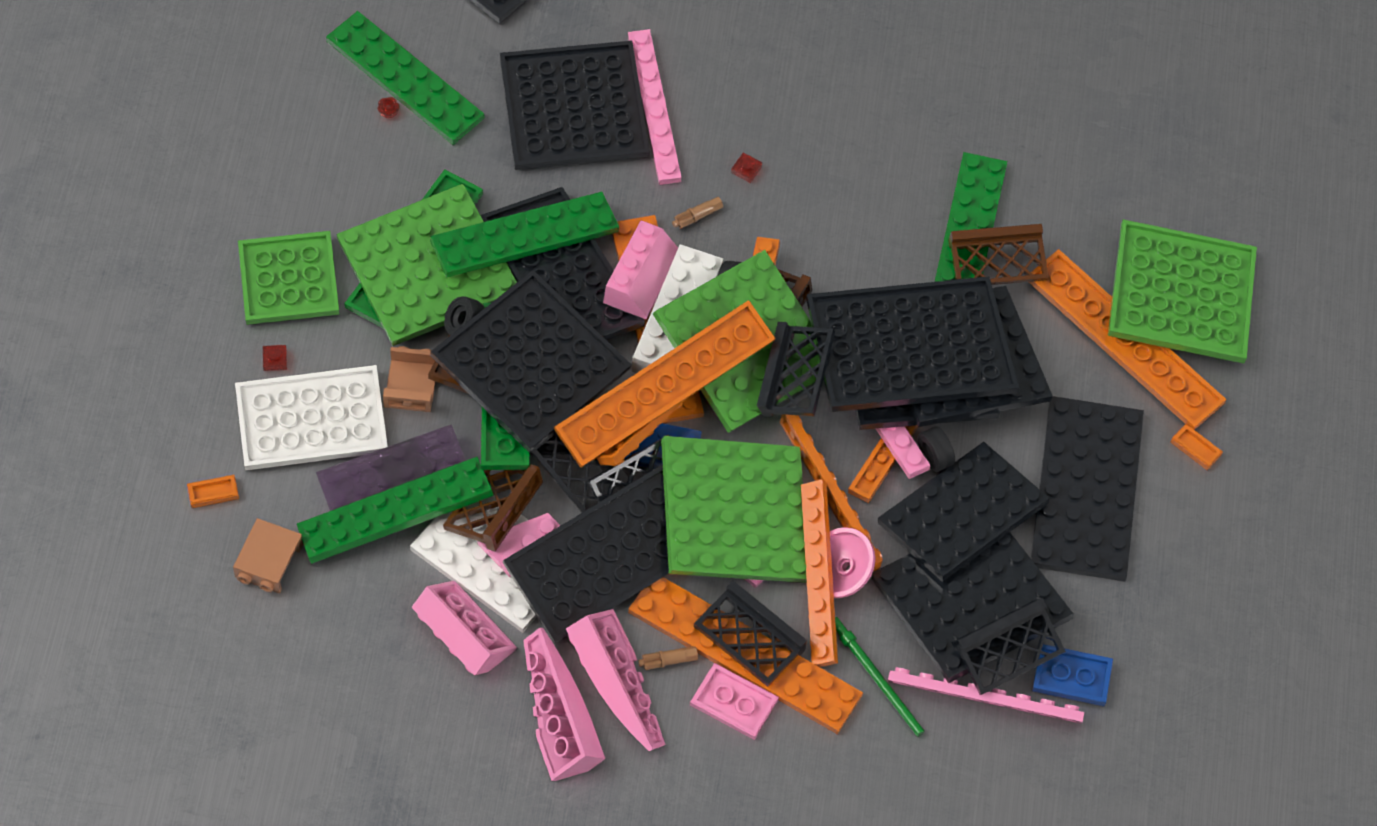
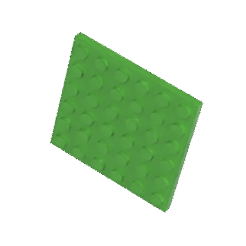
M463 184L336 234L337 240L392 346L444 326L447 308L457 297H469L478 300L482 304L492 303L517 283L506 262L446 278L431 245V236L484 222Z
M1123 219L1120 227L1108 336L1245 363L1248 350L1257 247Z
M765 250L653 313V316L674 348L748 300L773 336L775 335L778 322H787L789 326L812 327L810 319ZM795 334L793 339L794 345L796 346L807 337L804 334ZM772 343L700 389L728 433L762 414L757 407V402ZM809 343L799 351L804 357L815 348ZM797 352L788 359L790 367L801 359ZM819 355L808 361L811 368L820 363ZM804 364L795 370L794 373L799 378L810 369ZM792 373L783 379L782 385L784 388L796 380ZM812 375L802 384L807 388L816 382V377ZM800 385L789 392L790 396L800 392L803 388ZM785 395L779 399L777 405L788 399V396Z
M664 436L661 439L669 574L807 583L801 496L803 478L800 447Z

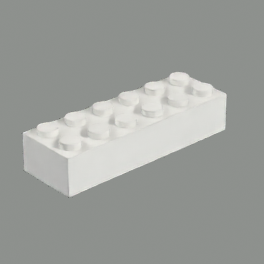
M681 244L679 245L633 355L632 372L638 373L674 349L653 316V313L717 277L724 260L723 258Z

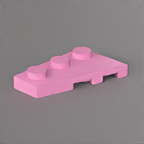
M549 513L513 526L496 552L488 550L485 543L477 541V544L510 577L511 575L502 561L558 528L560 524Z

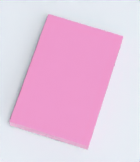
M714 663L690 701V706L755 740L777 704L779 697Z

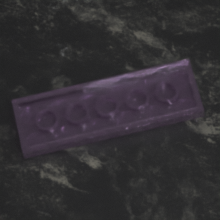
M451 424L318 471L316 474L329 510L332 511L466 460Z

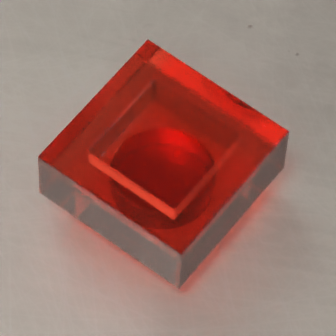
M743 152L732 167L731 173L751 183L762 168V162Z
M286 345L263 346L264 371L287 370Z

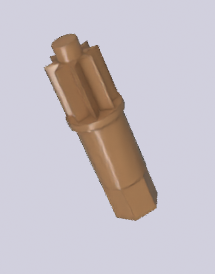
M718 196L693 208H689L687 211L676 215L672 225L675 228L679 226L682 229L692 223H696L698 220L723 208V203Z
M695 646L663 652L659 651L642 655L643 658L638 660L639 667L644 666L645 670L663 668L667 665L698 660V653Z

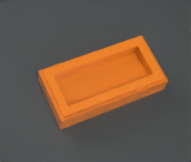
M1187 424L1170 441V443L1207 471L1223 453L1222 450Z
M235 475L187 484L191 508L239 499Z

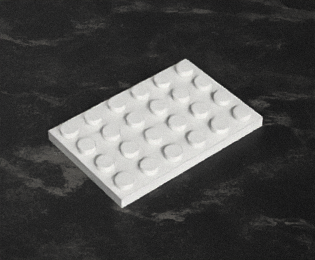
M377 365L235 383L245 471L388 452Z
M493 495L492 497H489L481 501L482 504H486L495 501L496 498L495 495ZM476 502L466 506L465 508L466 510L480 506L479 502ZM499 507L486 510V516L496 514L499 511ZM452 512L436 517L410 545V550L451 581H455L462 589L523 633L537 616L513 578L509 577L477 544L476 540L444 530L443 524ZM482 512L469 516L470 522L484 518ZM520 515L513 526L528 521V519ZM466 517L456 520L454 525L460 526L468 523ZM487 524L473 528V531L483 534Z

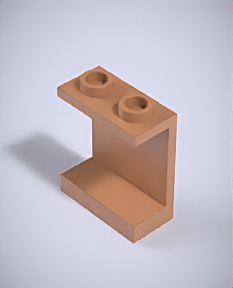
M405 346L391 347V364L387 388H384L383 392L385 408L431 412L436 382L428 379V373L435 362L430 356L432 350L410 349Z
M257 518L233 566L235 578L244 584L252 583L266 592L274 591L280 594L282 590L280 581L294 552L300 553L302 549V534Z

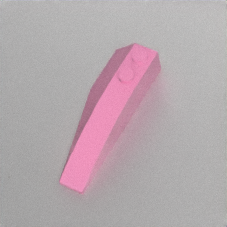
M614 609L587 615L567 627L566 631L569 635V640L574 645L582 666L586 669L598 692L617 718L648 751L665 746L657 718L649 710L651 704L649 694H645L641 683L644 681L642 673L637 672L634 662L637 660L635 652Z
M539 628L524 639L527 670L531 671L532 676L531 683H529L530 693H533L535 698V706L532 708L533 715L537 717L538 721L536 738L551 781H558L590 771L604 761L605 756L590 714L570 671L544 628Z

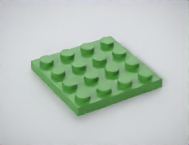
M330 231L238 240L246 325L340 315Z

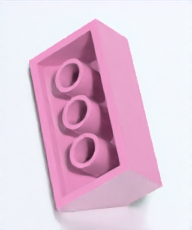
M640 221L606 285L603 303L647 319L678 250L676 244L662 228Z
M455 581L427 586L412 606L419 619L433 630L434 635L449 647V651L454 656H457L465 665L466 670L474 676L489 672L517 649L513 642Z

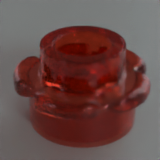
M393 97L382 98L378 102L379 106L377 107L378 112L385 118L394 117L400 108L399 103Z

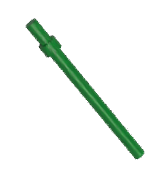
M835 617L836 632L840 636L839 640L845 647H849L917 737L922 735L925 730L856 642V636L851 630L848 631L838 617Z

